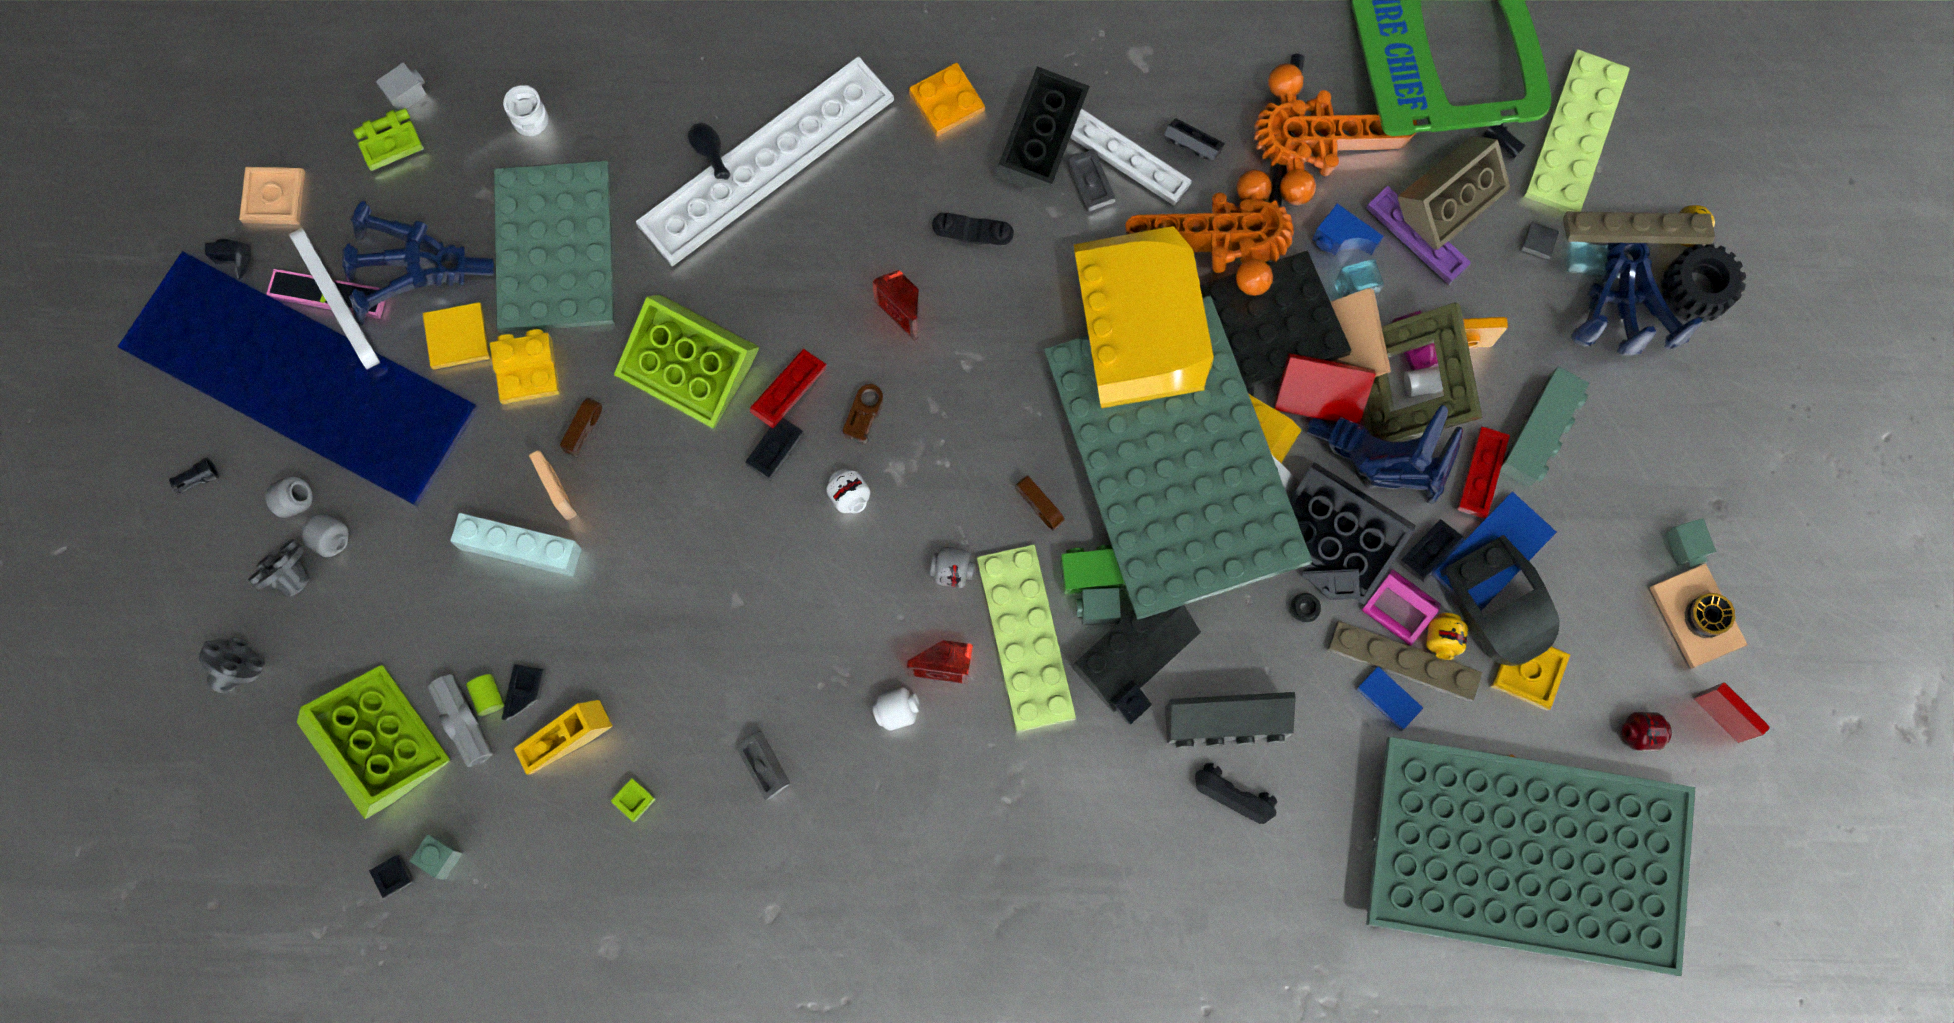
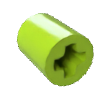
M492 674L476 677L466 684L478 716L494 713L504 707Z

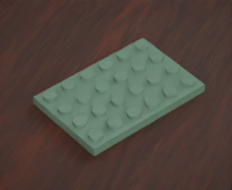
M608 161L494 169L497 330L501 333L615 324L610 168Z

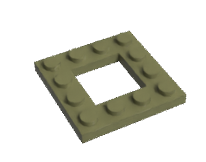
M1454 302L1382 326L1388 357L1434 343L1444 396L1394 410L1388 373L1375 377L1363 412L1365 428L1372 436L1390 442H1401L1422 436L1440 405L1448 408V415L1443 429L1483 418L1460 304Z

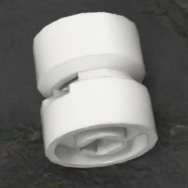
M519 85L510 89L504 97L503 105L512 125L518 133L524 136L540 134L545 130L549 117L539 94L534 88L527 85Z

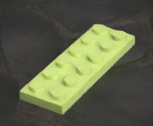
M1579 49L1576 50L1524 197L1564 212H1581L1630 70L1629 67Z
M1035 544L977 557L1016 733L1075 720L1076 715Z

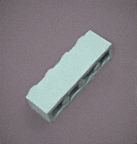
M462 513L458 515L450 540L460 550L571 577L574 576L581 553L580 546L574 540Z

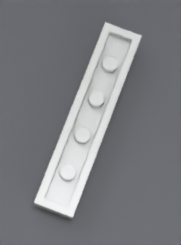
M1081 109L1070 138L1089 151L1094 149L1098 157L1175 206L1190 186L1192 180Z

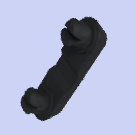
M941 212L932 222V229L938 236L952 238L964 243L1006 245L1014 236L1012 226L1004 221L984 218L977 219Z
M1206 763L1203 770L1196 772V788L1202 794L1259 824H1265L1276 816L1275 805L1277 804V799L1274 795L1269 797L1268 792H1262L1257 797L1250 792L1240 791L1231 782L1220 777L1222 770L1219 766L1214 768V763Z

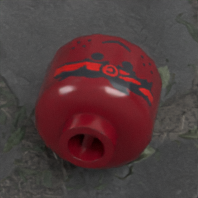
M1633 712L1622 726V736L1628 746L1634 751L1658 752L1669 743L1672 729L1669 722L1660 713Z

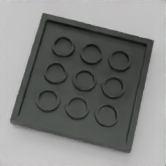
M1308 250L1279 259L1277 262L1267 263L1272 270L1273 281L1270 288L1261 295L1252 296L1241 291L1236 282L1237 273L1200 285L1202 298L1210 295L1212 297L1246 389L1281 378L1289 353L1327 361H1333L1348 356L1351 353L1349 343Z

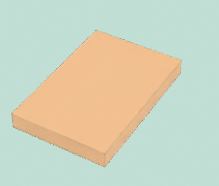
M1367 288L1331 301V305L1351 348L1350 355L1333 360L1332 362L1373 369L1376 372L1375 377L1391 372L1374 290Z
M1706 564L1649 587L1690 669L1748 645L1736 621H1734L1733 626L1727 632L1713 638H1701L1694 635L1688 629L1684 615L1687 606L1694 599L1707 593L1722 595ZM1707 610L1706 618L1710 621L1714 620L1708 613L1709 610Z

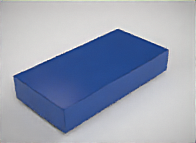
M1379 666L1356 689L1401 731L1423 709L1416 700Z

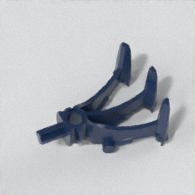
M362 201L357 205L350 218L353 222L354 235L357 240H362L367 232V228L406 242L405 248L384 250L381 253L358 254V249L350 246V243L342 249V267H344L347 282L354 280L357 268L368 266L407 267L406 274L390 281L388 286L368 296H365L363 291L354 289L349 298L352 302L354 317L360 326H363L366 314L371 307L398 294L427 285L435 284L436 286H441L442 282H446L448 286H453L454 283L463 285L465 274L493 276V259L465 257L464 246L456 248L454 244H449L448 247H444L443 242H438L426 235L428 226L423 222L415 221L413 225L396 220L392 222L370 215L372 210L366 204V201ZM445 261H450L454 263L456 267L448 269L445 268L441 263Z
M1608 243V262L1605 263L1607 273L1601 285L1594 282L1590 287L1587 295L1592 297L1588 308L1589 315L1587 321L1574 329L1571 339L1585 347L1595 344L1608 325L1607 317L1602 314L1600 315L1603 304L1608 302L1611 305H1617L1620 320L1624 323L1627 340L1623 339L1617 350L1619 354L1624 356L1640 355L1657 333L1654 326H1647L1639 331L1635 304L1643 303L1653 317L1656 316L1670 334L1666 336V345L1664 346L1666 349H1673L1688 343L1690 337L1702 325L1703 319L1698 317L1683 325L1669 309L1651 271L1652 261L1648 258L1650 256L1648 243ZM1624 252L1629 253L1633 260L1626 258ZM1618 272H1620L1619 291H1612L1610 288Z
M1444 405L1439 406L1422 437L1410 441L1390 442L1372 436L1363 425L1344 418H1340L1336 425L1313 418L1308 424L1307 433L1328 441L1333 453L1351 459L1356 465L1358 473L1365 476L1364 485L1367 488L1425 490V494L1429 498L1427 503L1434 504L1444 492V486L1459 451L1463 428L1456 427L1440 456L1432 458V454L1439 441L1448 415V408Z

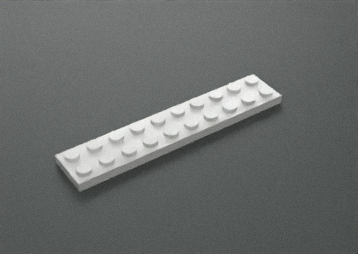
M858 56L721 158L722 162L731 173L728 180L716 179L712 165L639 218L636 221L637 226L671 266H674L892 103L894 95Z

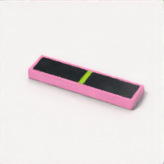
M279 269L273 270L266 293L269 299L331 310L312 275ZM333 280L352 314L354 313L349 297L354 289L363 291L365 296L382 289ZM386 300L371 307L366 317L381 319Z

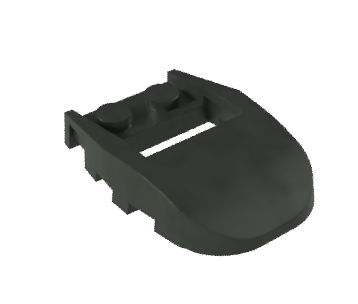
M1505 535L1500 536L1440 571L1442 577L1447 575L1454 590L1450 595L1454 604L1458 605L1464 618L1463 621L1468 626V631H1472L1481 641L1480 646L1496 662L1507 666L1525 664L1546 652L1555 642L1559 632V616L1554 603L1536 568ZM1515 564L1522 570L1534 590L1484 617L1468 593V590Z

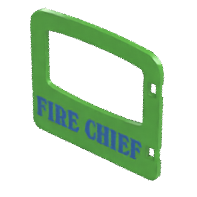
M1350 0L1381 127L1387 135L1402 136L1412 135L1416 132L1467 129L1517 121L1518 123L1539 120L1547 114L1552 102L1550 87L1538 37L1525 0H1498L1515 46L1525 98L1465 106L1451 105L1442 88L1428 44L1421 0ZM1515 110V115L1501 116L1500 111ZM1427 119L1428 124L1414 126L1413 120Z

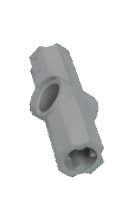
M452 674L432 681L427 687L441 713L439 716L440 722L447 735L452 740L454 739L466 766L471 767L488 760L493 754L479 728V725H481L480 720L472 705L465 700L457 680Z

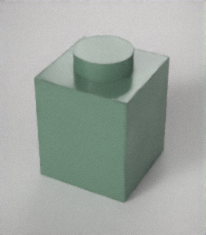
M1703 518L1675 526L1665 533L1678 566L1689 563L1690 568L1708 562V556L1717 552Z
M1119 588L1082 590L1081 599H1076L1077 617H1082L1083 625L1119 623L1121 618Z
M427 834L410 859V862L434 878L445 880L463 853L440 838Z

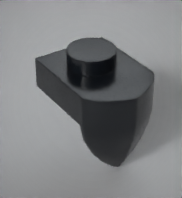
M218 239L216 242L205 243L204 254L215 264L234 263L237 278L241 279L249 267L251 246L239 241Z

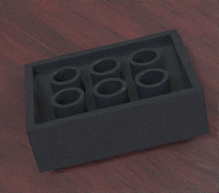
M1315 462L1289 500L1312 559V563L1304 567L1307 569L1359 567L1361 598L1356 600L1364 605L1390 569L1416 527L1409 520Z

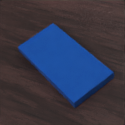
M1512 491L1442 563L1432 576L1452 593L1454 590L1447 575L1442 577L1440 573L1445 567L1502 535H1505L1523 556L1530 561L1557 531ZM1514 564L1468 590L1480 611L1491 602L1521 569Z

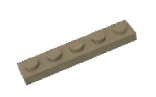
M1566 211L1563 217L1567 242L1712 244L1715 239L1711 214Z
M1341 621L1336 623L1327 650L1374 668L1379 666L1385 672L1469 702L1475 699L1483 673L1450 660L1439 659L1436 655Z

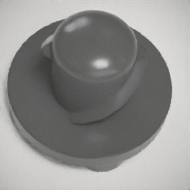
M291 539L279 549L280 552L273 557L271 554H268L256 565L259 570L253 573L248 580L257 590L271 584L272 588L280 589L285 596L290 597L298 594L305 588L309 577L304 573L303 565L298 561L304 552V548L294 539Z
M232 637L230 640L206 641L199 653L201 665L209 672L207 684L210 688L220 693H230L240 683H250L258 679L265 661L256 652L247 647L248 643L239 637Z

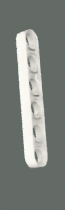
M300 228L290 233L291 240L365 368L369 369L379 364L378 357L304 229Z

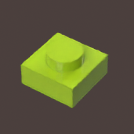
M631 778L611 802L635 823L656 799L636 780Z

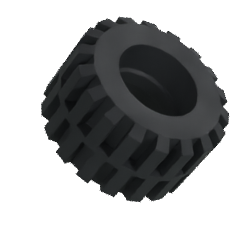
M1714 243L1706 244L1705 246L1695 244L1692 248L1685 249L1668 266L1669 268L1663 275L1665 279L1661 282V288L1666 290L1662 295L1664 299H1669L1668 307L1670 309L1675 308L1677 310L1676 315L1679 317L1686 315L1687 321L1700 317L1704 323L1708 319L1713 321L1720 315L1722 316L1741 298V293L1745 290L1746 286L1742 282L1746 279V273L1740 271L1743 265L1741 261L1736 262L1734 260L1736 255L1733 252L1730 254L1726 253V248L1721 245L1715 248ZM1692 273L1706 276L1713 284L1714 293H1707L1698 288L1693 281Z

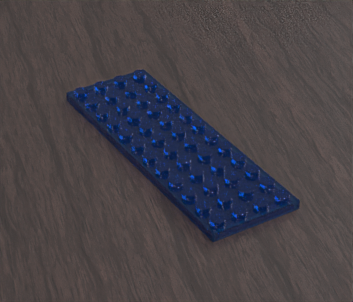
M184 251L180 253L117 346L122 351L415 507L419 506L479 409L476 404L377 352L375 354L380 363L366 369L346 336Z

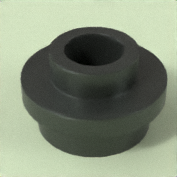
M1301 593L1292 600L1290 610L1297 621L1310 623L1320 615L1321 604L1314 595ZM1307 604L1310 607V613H1303L1300 605Z

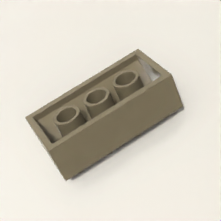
M1471 136L1397 196L1405 222L1433 249L1438 250L1511 189L1498 139Z

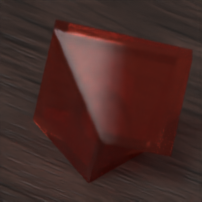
M900 270L877 277L872 281L875 303L914 341L919 338V289Z
M942 640L907 661L908 676L968 685L973 644Z

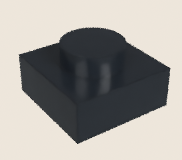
M1132 680L1109 700L1123 720L1130 725L1152 705L1140 687Z
M396 855L369 870L382 898L385 899L414 883L400 855Z

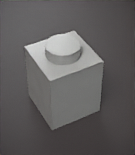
M404 62L375 81L396 111L405 107L408 109L427 96L421 86L425 83L421 75L415 68L410 71Z

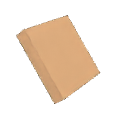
M245 167L239 220L242 223L300 224L305 179L303 168Z
M541 451L530 454L529 457L556 509L567 521L576 517L577 513L553 466Z

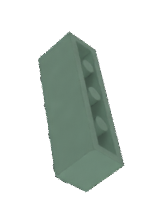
M1558 366L1549 375L1505 455L1500 472L1528 488L1536 481L1541 482L1549 470V467L1546 465L1549 457L1554 458L1563 444L1559 441L1562 433L1567 434L1576 420L1572 417L1575 409L1580 410L1589 396L1585 391L1590 383Z

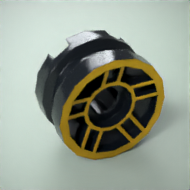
M1707 593L1694 599L1687 606L1684 613L1688 629L1694 635L1701 638H1713L1727 632L1733 626L1736 618L1732 603L1725 596L1718 593ZM1707 610H1709L1708 613L1714 620L1710 621L1706 618Z

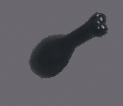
M702 122L694 124L688 132L690 144L697 153L710 160L716 179L728 180L731 173L724 166L719 155L721 150L719 135L708 124Z

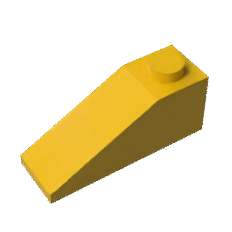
M600 700L577 703L516 746L514 750L526 775H530L591 742L613 726Z

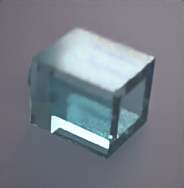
M1375 259L1342 267L1335 280L1337 292L1340 296L1343 295V297L1367 288L1373 289L1376 296L1384 286Z

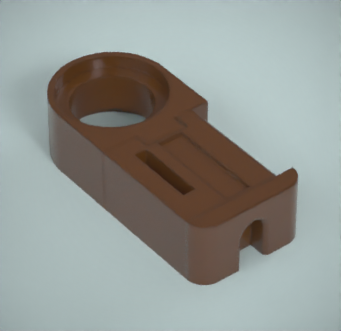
M866 384L858 390L843 428V434L846 439L852 440L855 438L858 443H868V437L866 436L869 434L874 418H878L884 402L883 393L878 386ZM867 392H874L878 395L879 399L876 404L868 406L862 402L863 395Z
M586 398L582 402L560 443L563 452L578 458L582 446L601 415L603 407L601 403L590 398Z
M1028 475L1015 485L1016 492L1023 497L1038 517L1052 531L1065 522V518L1059 509Z

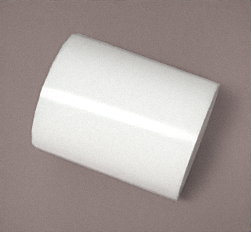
M1439 367L1406 371L1404 373V387L1407 396L1414 397L1442 392L1443 387Z

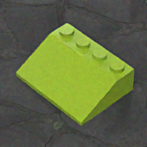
M658 294L646 297L614 375L702 423L715 428L748 374L759 346Z
M383 665L300 707L297 724L364 819L393 804L450 761L447 754Z

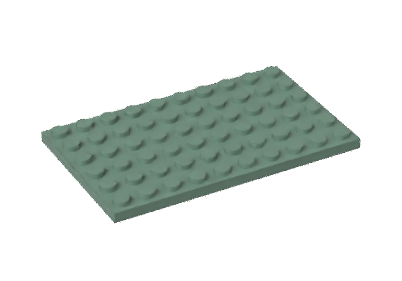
M1211 295L1203 298L1214 361L1209 371L1204 391L1101 408L1089 335L1044 349L1137 620L1312 563L1310 553Z
M1388 737L1386 740L1366 925L1682 976L1696 787Z

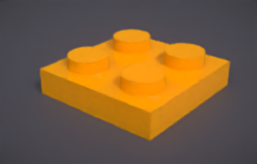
M957 62L909 87L911 97L937 137L985 112L984 103Z

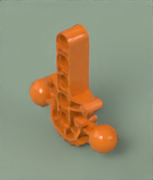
M1284 63L1275 67L1269 74L1268 79L1270 92L1279 98L1280 105L1278 106L1270 102L1266 105L1265 110L1260 112L1258 120L1254 124L1256 132L1253 135V140L1259 141L1256 145V150L1265 151L1262 159H1267L1268 157L1272 159L1271 167L1277 163L1287 165L1288 173L1281 180L1280 192L1282 198L1289 204L1297 206L1305 204L1315 194L1316 182L1314 177L1304 169L1306 162L1317 167L1322 176H1329L1339 163L1337 151L1401 149L1416 134L1402 136L1387 135L1381 127L1379 115H1334L1330 101L1331 94L1326 90L1320 91L1314 99L1306 101V104L1302 100H1297L1296 95L1303 88L1304 77L1301 70L1295 65ZM1306 111L1311 112L1310 116H1304ZM1413 120L1414 126L1417 125L1416 120ZM1370 129L1374 130L1378 135H1374ZM1315 130L1320 131L1324 137L1317 135ZM1343 130L1348 131L1351 136L1346 135ZM1287 131L1293 132L1296 137L1290 136Z
M1253 169L1246 171L1238 179L1236 191L1239 199L1242 201L1240 207L1235 206L1234 203L1227 202L1226 195L1218 192L1212 197V213L1134 215L1126 221L1125 231L1127 235L1174 226L1191 246L1193 252H1212V270L1216 273L1224 272L1227 263L1233 262L1235 258L1240 257V262L1243 264L1239 266L1236 274L1237 285L1245 294L1257 296L1265 293L1273 281L1272 270L1265 262L1268 260L1277 262L1279 255L1285 256L1287 248H1290L1292 244L1294 227L1292 226L1291 215L1287 214L1285 207H1279L1277 201L1265 202L1272 191L1270 178L1263 171Z

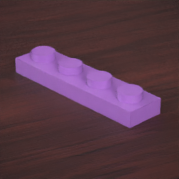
M1389 186L1385 187L1368 203L1366 209L1450 285L1471 262L1449 241L1438 250L1433 249L1405 222L1398 201V195Z

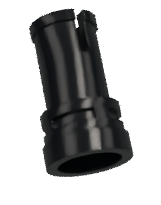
M1503 123L1501 125L1489 126L1482 136L1484 138L1498 139L1500 148L1509 154L1512 159L1526 146L1507 130L1508 127L1503 126Z
M206 457L194 464L193 468L175 477H171L169 482L172 488L177 486V489L174 491L176 494L181 495L183 492L201 483L206 484L218 479L219 473L213 462Z

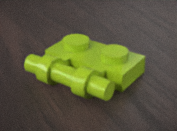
M406 107L396 112L394 109L388 111L386 116L374 121L369 119L362 122V126L353 129L357 140L368 136V139L358 142V145L371 171L424 149L413 123L408 121L401 124L402 121L410 118ZM390 126L392 127V129H389V130H387V131H385V132H382V133H380V134H377L378 131H381V130H383V129H385V128H388V127H390Z

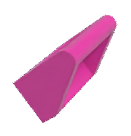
M1391 569L1362 608V611L1411 646L1438 613L1441 603L1397 571ZM1387 587L1425 614L1413 633L1374 605Z

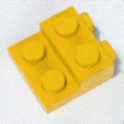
M534 329L527 331L525 337L514 338V335L504 334L498 336L497 341L490 342L492 365L497 378L499 401L502 404L560 394L553 340L548 333Z

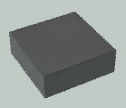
M1532 222L1528 228L1521 251L1549 260L1552 256L1559 231Z

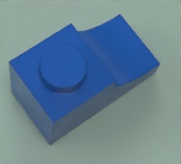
M1336 204L1319 225L1312 240L1316 242V245L1321 250L1330 252L1333 255L1345 249H1357L1372 255L1384 236L1345 208Z

